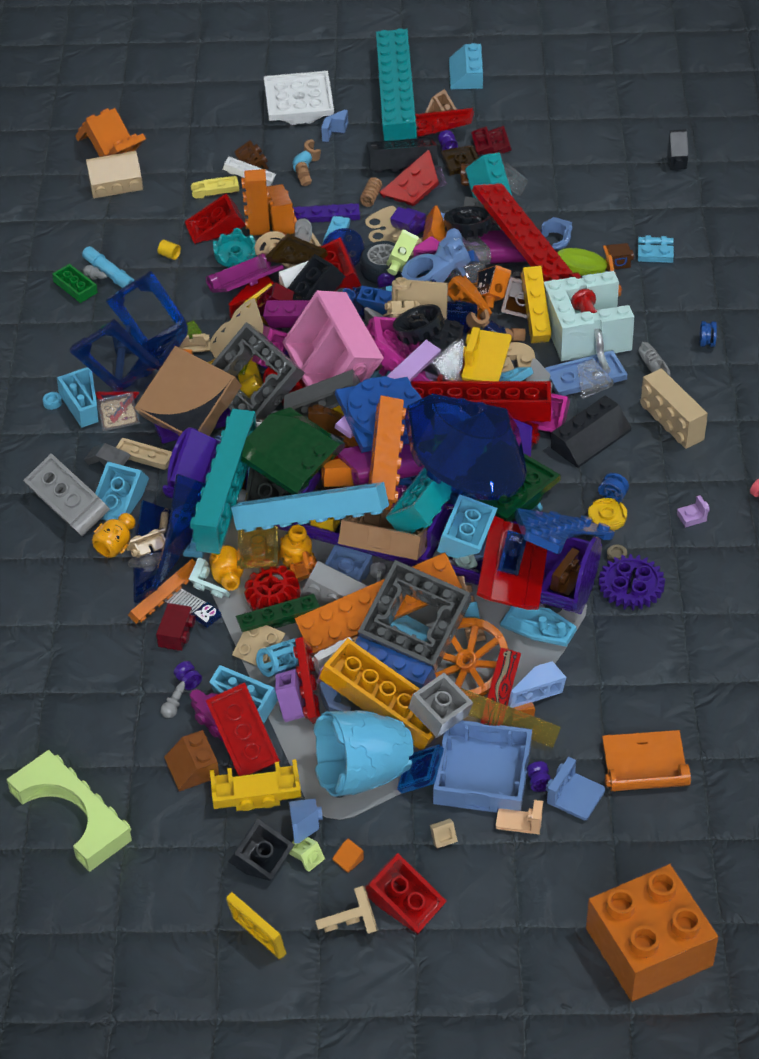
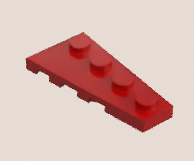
M304 637L295 638L296 646H293L295 658H298L299 666L296 669L298 677L302 679L300 693L302 698H305L306 706H303L305 718H308L315 724L317 718L321 715L319 698L317 694H314V691L318 688L315 676L312 674L315 671V664L311 655H314L313 648Z

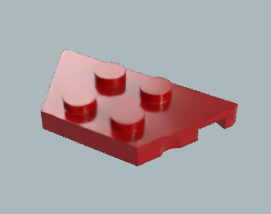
M426 151L379 192L380 195L384 198L387 196L394 198L395 201L415 206L439 185L430 151Z

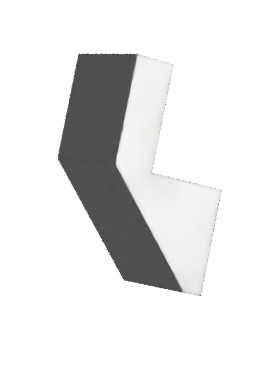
M103 443L94 446L84 460L88 465L100 461L106 466L108 461L124 466L131 455L128 452Z

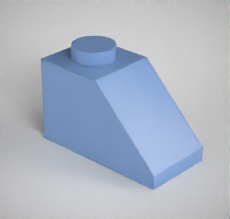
M315 798L289 802L295 844L300 843L319 829L318 820H323L321 806L317 807Z

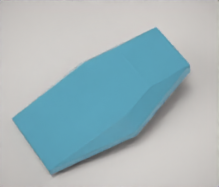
M511 606L500 623L501 627L534 641L566 647L577 631V627L551 609L539 607L538 610H526Z

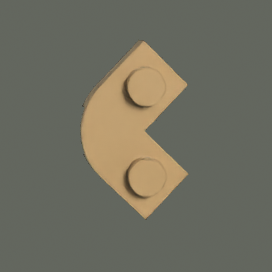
M510 343L507 357H510L511 360H516L517 367H530L532 359H536L533 349L524 343Z

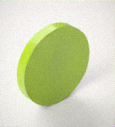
M565 248L558 251L559 256L573 273H579L580 276L606 272L607 261L594 252L578 248Z

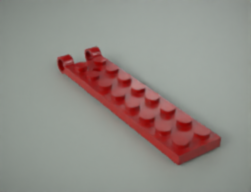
M503 184L474 185L472 189L474 195L531 267L541 266L544 282L570 277L581 279L579 273H573Z

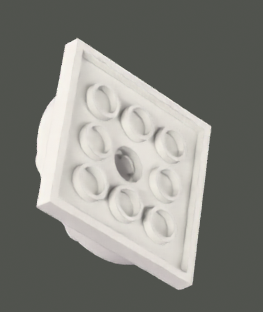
M328 71L264 76L269 121L281 120L295 125L299 123H313L323 116L334 114Z

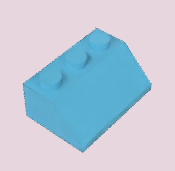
M465 44L449 57L451 89H483L481 44Z
M459 494L441 536L437 552H445L446 555L456 559L480 553L498 508Z

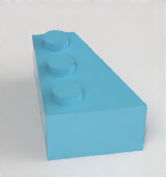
M89 366L57 377L58 392L80 427L99 422L92 367Z
M219 665L209 681L214 693L220 694L245 682L263 723H265L278 701L274 687Z

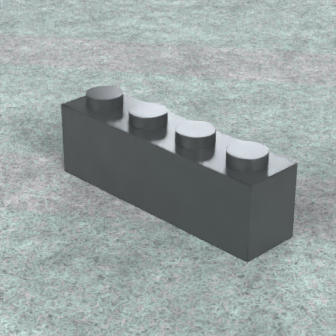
M352 369L284 395V409L290 407L307 418L308 407L313 405H322L330 409L340 406L335 396L336 389L356 386L360 383V380Z

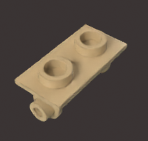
M388 301L384 305L387 314H384L383 317L397 318L403 312L420 306V303L417 301H403L402 308L401 301Z
M194 334L193 339H189V335H176L173 338L174 347L192 349V352L211 351L209 334Z
M166 528L161 530L154 529L147 535L133 537L128 544L127 551L131 550L132 556L139 558L151 553L149 546L152 547L154 552L167 548L170 541L168 537H164Z

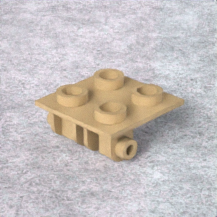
M268 625L243 632L232 656L257 666L256 655L258 650L283 642L286 633ZM267 654L263 655L264 664L271 662Z

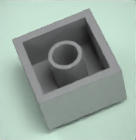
M442 673L412 695L408 708L437 738L466 718L473 702L445 673Z

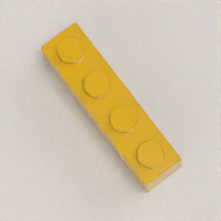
M541 266L524 267L521 279L531 343L549 342L551 328Z

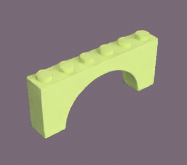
M47 750L7 779L10 792L22 804L40 797H60L73 802L83 810L88 818L87 827L81 839L73 847L76 859L89 872L132 841L131 827L127 821H121L116 811L111 806L107 807L101 796L97 793L94 794L89 785L84 780L80 781L75 771L71 767L67 768L61 757L54 755L50 750Z

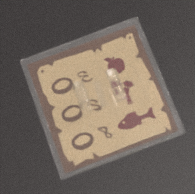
M133 392L96 400L103 431L140 424L138 412L134 408L136 404Z

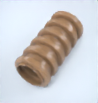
M372 177L368 180L359 198L363 206L371 207L374 204L382 188L380 179Z

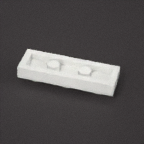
M229 156L223 167V170H226L228 173L236 174L245 178V170L261 169ZM265 170L266 185L271 186L276 174Z

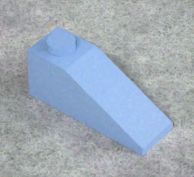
M553 661L535 666L511 690L508 708L511 709L563 693L566 676Z

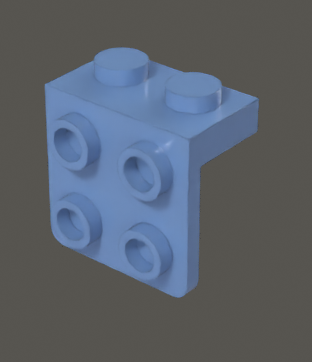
M568 757L564 764L561 763L559 765L554 780L550 779L546 786V791H548L547 804L582 820H587L605 793V787L576 774V760Z

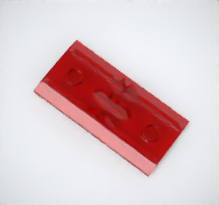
M494 516L487 534L476 595L489 601L526 610H538L547 549L525 540L518 524L507 522Z

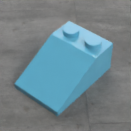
M107 461L95 494L110 510L100 520H118L122 513L131 514L144 494L149 477L141 470Z

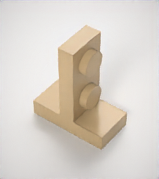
M365 886L354 889L360 907L316 920L318 930L324 929L325 933L338 929L337 924L346 922L347 926L360 922L359 917L363 916L367 933L370 934L378 931Z

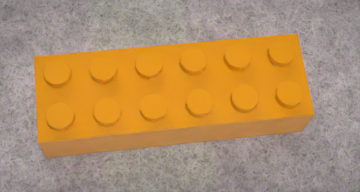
M349 638L324 664L319 677L320 680L362 710L402 721L411 732L413 746L421 752H424L433 741L435 735L408 708L412 695L420 688Z

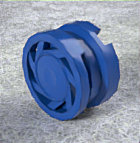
M701 321L700 347H705L706 345L715 347L717 337L716 321H711V323Z
M608 473L599 485L598 492L604 498H612L620 503L629 490V483L620 474Z

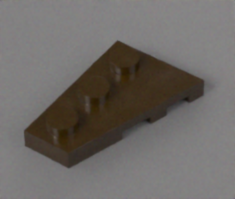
M287 233L265 257L268 262L299 265L309 261L314 254L324 259L328 253L324 248Z

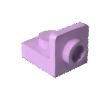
M699 495L696 496L695 504L678 508L677 515L686 528L706 522L710 509L708 503Z

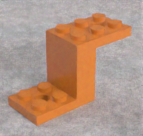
M107 108L101 111L98 116L91 115L87 117L75 135L77 141L89 137L99 157L136 151L146 140L143 133L138 136L137 134L129 135L115 108L111 110Z

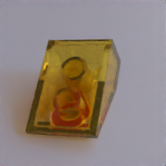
M278 526L262 530V527H257L256 530L245 532L244 529L238 530L237 569L276 567L279 565L280 541Z

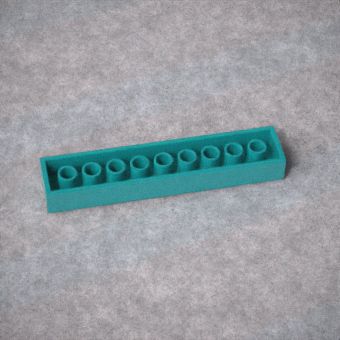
M408 29L377 31L384 141L416 139L417 130Z

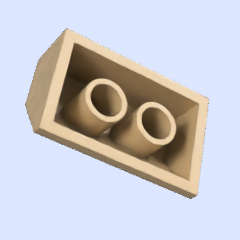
M136 151L86 159L93 199L143 190Z

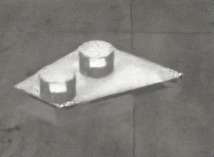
M594 359L577 365L582 399L613 386L611 377Z

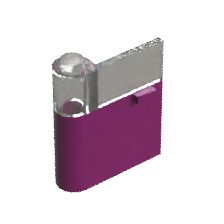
M503 230L488 231L483 237L477 236L476 239L470 237L465 240L463 238L466 250H474L479 259V263L470 265L527 262Z

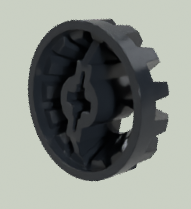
M458 207L449 210L444 215L445 230L448 232L453 228L458 229L465 240L470 237L476 239L477 236L483 237L492 226L491 215L482 207Z
M425 304L403 312L395 319L393 328L398 340L407 345H417L418 342L423 343L427 339L432 340L434 335H439L445 322L442 312L437 305Z

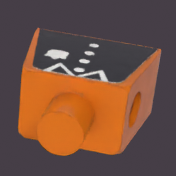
M498 265L478 271L477 289L491 310L494 308L495 301L505 297L511 275V270Z

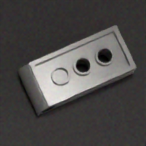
M52 453L23 480L38 497L81 537L110 510L89 487Z

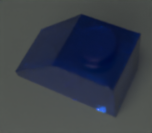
M510 530L505 532L497 571L518 576L527 542L521 533Z

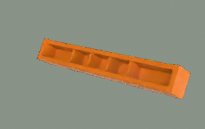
M191 559L132 609L128 616L136 624L145 621L148 614L152 615L156 611L155 608L157 606L160 608L165 603V599L169 600L173 596L172 593L178 592L183 584L186 585L190 582L189 577L196 562Z

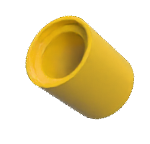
M162 240L158 245L157 252L162 256L176 260L180 255L181 247L167 240Z

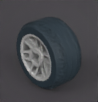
M378 241L364 248L360 256L361 272L365 279L378 284V276L388 273L387 269L389 266L386 263L396 243ZM398 271L397 275H394L395 280L398 277H402V272Z

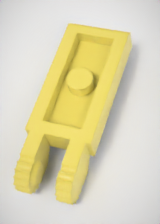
M237 176L207 179L191 185L192 196L197 199L209 195L240 191Z

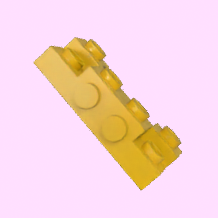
M296 759L292 760L293 766L280 767L279 762H275V772L237 777L232 776L231 768H227L228 774L215 776L214 770H210L214 809L236 806V811H250L252 809L280 806V800L302 798Z

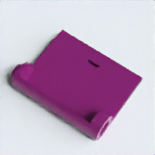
M262 253L250 260L206 276V283L212 293L228 292L247 283L250 286L258 283L257 279L284 269L283 265L270 266L271 262H268L265 257L266 255Z
M405 444L402 447L401 453H399L402 461L400 469H397V474H400V479L417 476L427 462L412 447ZM359 446L345 448L337 455L351 468L354 486L369 484L372 451L362 453Z

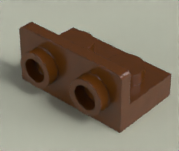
M251 140L234 151L240 161L258 168L263 165L266 170L269 169L266 164L268 160L262 153L261 148L258 144L254 145Z
M572 548L554 571L550 590L565 597H569L573 592L581 566L579 565L580 560H578V550Z

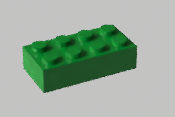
M71 264L52 273L53 282L79 303L98 293L97 284Z

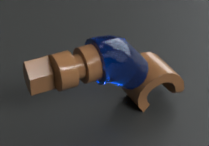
M487 309L479 315L481 320L477 319L475 313L472 312L466 317V322L471 328L482 327L485 331L510 334L512 336L511 342L525 341V329H509L499 326L492 320L489 322L490 315Z

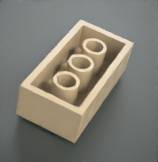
M662 368L644 376L640 400L642 407L685 449L704 441L708 413Z

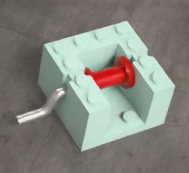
M615 272L588 274L582 276L581 279L570 277L544 282L551 338L561 362L597 354L603 373L609 374L611 370L604 352L612 350L614 353L631 351L634 329V315L630 306L617 307L619 281Z

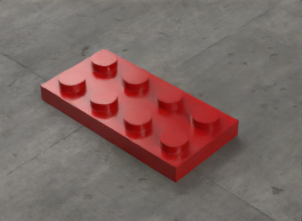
M245 682L206 700L238 776L252 775L274 765L275 762H280Z

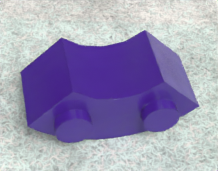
M398 207L390 217V222L398 230H405L413 235H417L424 231L426 214L411 208L404 209Z

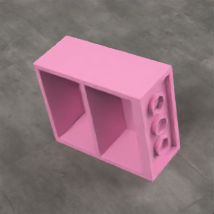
M317 290L282 342L292 361L305 372L302 380L306 387L352 369L360 381L370 379L384 359L346 292Z

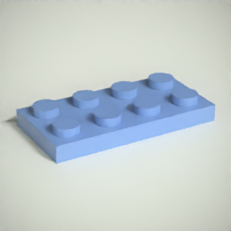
M613 350L604 352L611 370L609 374L603 373L597 354L545 368L551 375L550 381L553 383V390L556 395L562 396L627 380V373Z

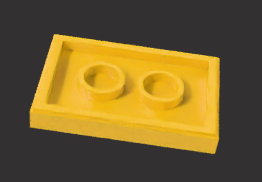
M231 892L226 897L233 919L278 959H282L287 953L280 933Z

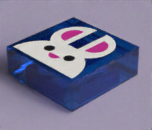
M208 601L193 612L195 619L206 628L222 617L221 612Z

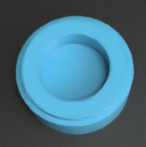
M49 392L43 396V405L47 409L54 410L62 404L61 395L57 392Z

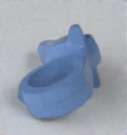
M455 228L450 229L446 237L439 242L434 255L421 254L409 260L403 267L402 277L407 280L443 283L452 270H455L464 277L466 275L464 266L468 265L471 259L463 243L460 231ZM426 270H431L425 276L416 278L420 273Z

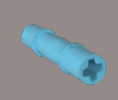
M91 246L83 250L82 257L91 263L92 266L104 272L115 284H118L125 291L131 292L134 290L136 281L126 274L124 270H120Z

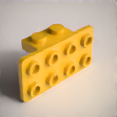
M473 327L471 334H467V346H464L462 351V357H465V366L461 379L463 381H500L512 336Z

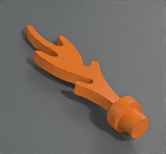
M604 245L607 270L609 272L614 271L612 256L609 255L608 248ZM619 285L618 297L621 296V285Z

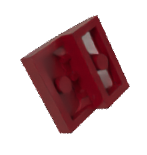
M486 126L471 132L478 155L499 152L502 154L512 151L504 126L488 131Z

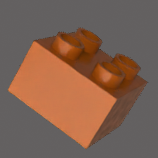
M671 864L589 898L586 929L631 1002L713 966L718 935Z

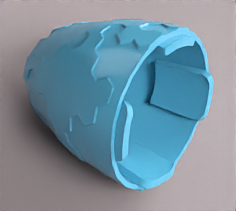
M361 710L327 711L322 713L316 720L313 731L316 736L318 765L315 767V771L320 785L326 788L328 793L334 797L356 795L380 787L399 777L412 766V760H409V756L413 755V739L411 732L402 721Z

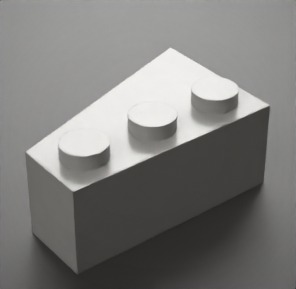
M317 561L300 597L314 594L319 605L324 606L365 588L367 585Z

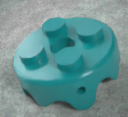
M235 228L229 235L221 234L218 242L213 240L214 257L219 264L230 268L257 256L254 250L256 241L252 235L246 237L240 228Z

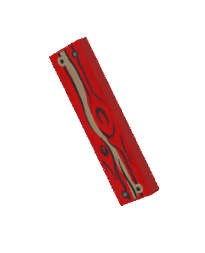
M500 648L481 724L489 726H501L503 724L521 653Z

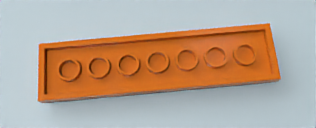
M445 552L412 566L419 571L462 589ZM385 579L295 618L302 637L311 645L314 655L320 650H325L336 644L338 641L348 637L352 639L355 636H359L358 630ZM406 594L393 621L429 604Z

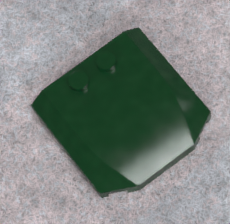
M289 407L270 414L246 438L241 461L290 494H301L309 486L313 476L330 459L333 460L345 448V443Z

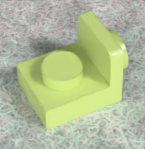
M309 837L300 843H296L289 855L301 860L307 871H311L325 859L318 842Z

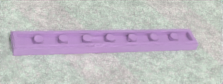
M425 340L387 377L393 379L408 377L411 382L440 355L441 349ZM343 416L335 424V429L351 438L353 433L345 416Z

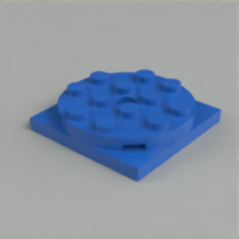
M387 376L375 377L364 380L356 386L336 389L335 391L337 401L362 453L372 451L376 406L381 395L404 400L403 408H406L405 419L402 420V424L405 425L403 436H400V441H403V445L435 438L436 434L425 413L423 399L412 387L408 377L397 379Z

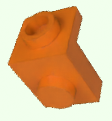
M307 551L302 552L303 560L294 564L289 563L290 570L295 573L298 582L308 579L317 563L315 556L310 555Z

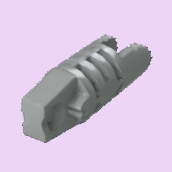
M642 342L638 351L651 373L662 368L670 376L669 368L657 351L648 342Z

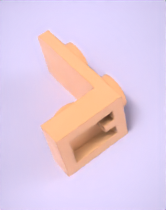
M534 800L533 809L529 808L528 812L498 809L496 829L540 835L543 801Z

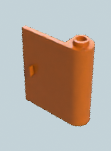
M680 730L602 736L608 773L605 774V785L610 787V791L690 786V768L688 764H685Z

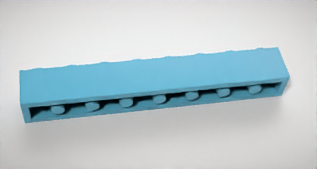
M384 482L244 501L232 506L231 509L236 530L244 529L245 532L256 530L257 527H262V530L273 528L274 525L287 527L294 522H297L298 525L309 523V520L323 522L331 517H334V520L344 519L346 515H352L355 518L363 516L364 513L368 512L371 515L383 513V509L389 506L385 484Z

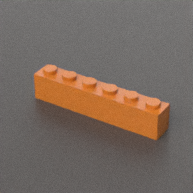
M381 395L376 406L369 484L384 482L389 506L385 510H390L393 503H397L398 491H395V489L399 485L400 474H397V469H400L402 458L399 457L403 447V441H400V436H403L405 425L402 424V420L405 419L406 408H403L404 400Z

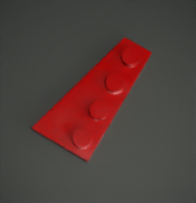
M473 108L415 114L417 137L471 124L474 116Z

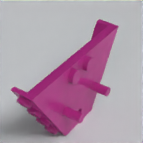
M374 316L369 320L366 328L384 358L381 362L383 367L379 370V373L385 376L388 371L392 372L417 349L420 342L417 345L403 343L398 340L393 328L396 318ZM423 370L412 381L430 380L426 378V373Z

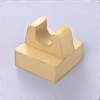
M451 819L430 825L433 843L436 848L458 842L454 823Z

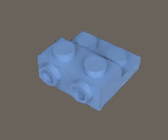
M339 545L333 547L325 562V565L359 582L362 579H366L370 572V565L373 564L372 555Z

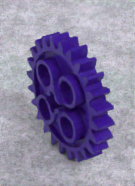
M632 554L629 555V558L621 555V560L614 557L613 562L607 561V566H603L602 571H600V592H603L604 598L609 597V603L615 601L616 607L622 604L623 609L631 606V609L634 610L635 606H638L642 610L644 604L650 607L651 602L656 604L657 598H661L665 586L664 573L660 572V566L654 567V561L648 563L647 557L643 560H640V555L636 559L633 558ZM633 570H636L635 578L633 579L631 593L627 594L631 583Z

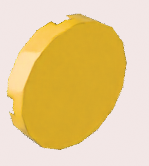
M601 498L594 501L593 505L588 508V517L592 519V522L606 524L610 526V530L614 531L624 526L627 521V509L624 504L616 502L615 499Z

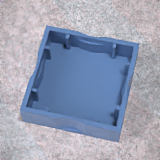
M461 720L447 730L442 740V749L444 751L433 788V804L498 813L500 808L521 811L527 776L526 769L531 750L532 729L503 725L489 726L478 722Z

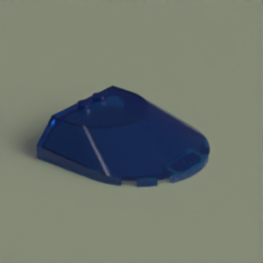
M433 393L407 406L405 424L411 455L418 467L423 465L428 471L426 475L434 482L440 484L443 481L452 486L450 491L480 500H499L502 495H506L509 498L515 495L519 488L523 486L527 475V468L520 432L506 408Z

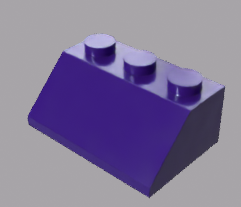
M188 428L170 479L177 489L201 495L202 488L206 486L207 473L211 472V461L216 457L217 444H220L216 439L193 428Z

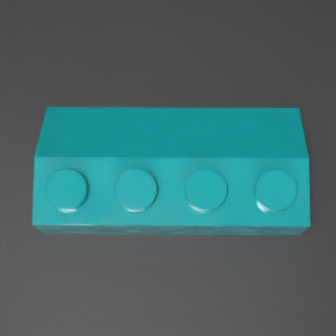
M500 152L482 155L465 168L471 192L474 185L499 183L503 184L512 196Z

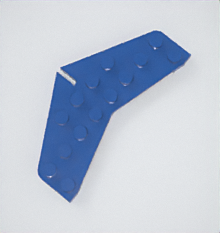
M518 508L515 513V519L523 538L556 554L562 552L568 538L589 534L603 540H611L615 534V531L610 530V526L603 523L596 524L592 522L590 517L583 515L579 518L561 515L554 511L546 513Z

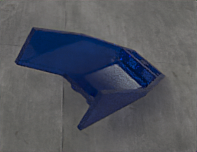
M177 474L171 510L144 500L141 501L136 536H144L154 529H159L162 512H168L169 517L167 531L164 534L166 539L163 549L154 552L152 547L149 546L151 553L139 558L133 557L134 602L139 603L158 589L191 543L193 529H191L190 523L192 517L196 515V504L201 501V490L206 486L205 483Z

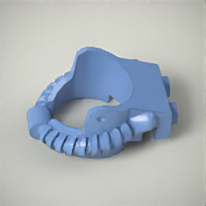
M552 217L548 221L543 222L540 232L544 237L549 236V233H559L563 236L561 241L552 245L554 250L558 251L565 248L570 242L573 229L572 222Z

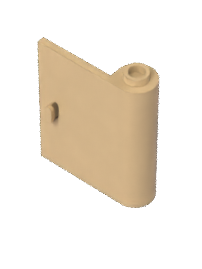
M398 277L392 281L391 301H401L402 308L403 301H417L420 305H437L442 312L443 318L447 319L448 283L407 280L404 277Z

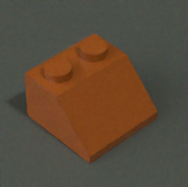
M203 730L182 737L164 756L179 792L211 781L210 770H214L215 776L219 775L218 762Z

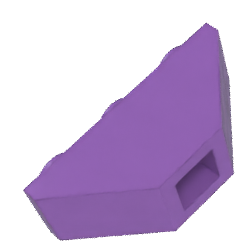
M296 668L276 674L275 691L285 722L305 717L303 711L305 698H302L300 693L302 679L298 677Z

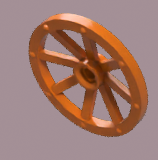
M463 618L458 629L472 627L468 647L463 650L454 635L451 642L458 653L456 656L445 653L442 660L456 664L436 672L435 675L437 678L442 673L448 676L460 671L455 684L461 689L467 673H471L479 687L463 692L473 700L489 693L493 678L492 676L490 680L484 683L476 668H495L497 661L478 659L498 644L500 648H509L503 634L493 624L478 618ZM479 629L485 630L494 636L491 641L474 653Z

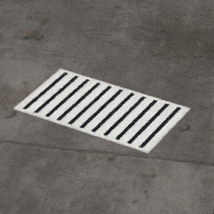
M183 589L172 593L173 596L169 600H164L167 603L192 607L194 616L196 615L194 612L200 611L207 604Z

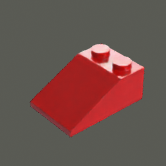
M226 193L186 220L185 225L192 241L199 243L219 238L221 234L229 235L235 228L242 229L245 226V222L237 205Z
M399 853L390 858L365 885L368 898L377 907L416 934L424 928L447 902Z

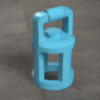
M295 638L258 650L256 661L263 675L271 677L299 666L298 658H295L293 646H296ZM267 654L271 662L264 664L263 655Z

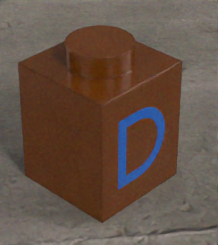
M628 243L607 245L609 255L612 256L614 269L631 268V260H634L633 250H630Z

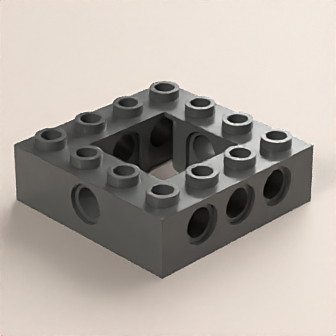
M246 322L211 365L236 377L250 359L256 355L265 361L266 366L278 373V375H268L258 391L252 394L251 399L239 389L228 406L231 410L233 408L255 411L256 422H263L281 403L284 395L292 390L305 372L259 330Z
M395 560L358 630V634L369 641L433 666L436 673L471 603V593ZM406 594L439 608L437 619L432 628H429L427 632L428 642L418 639L414 634L411 636L404 633L394 625L393 627L390 626Z

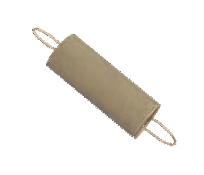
M168 512L161 513L159 530L166 528L167 531Z

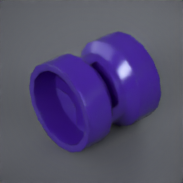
M445 130L439 134L438 141L442 150L458 148L453 132Z
M390 273L380 274L377 278L378 289L386 290V286H392L395 276Z
M183 661L174 669L175 677L181 682L184 681L186 690L196 688L202 681V676L195 670L190 661Z
M542 761L534 762L526 769L528 777L531 779V788L535 792L546 791V786L551 779V776L548 775V765Z

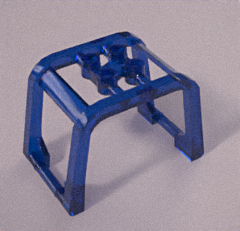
M151 271L137 278V280L120 289L106 300L125 326L130 325L132 336L113 319L89 337H84L74 343L70 348V352L107 385L117 391L128 388L134 381L143 376H149L153 370H159L175 346L179 347L188 333L185 318ZM136 288H139L140 291L153 292L175 322L174 325L149 340L124 306V296ZM105 335L115 336L138 357V360L126 377L121 380L115 378L90 354L92 343Z

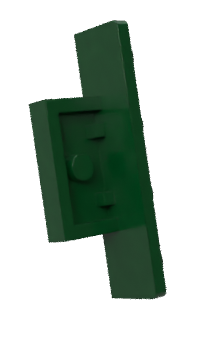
M311 594L237 615L236 620L241 632L267 625L276 629L296 623L295 618L319 608L320 605L315 595Z

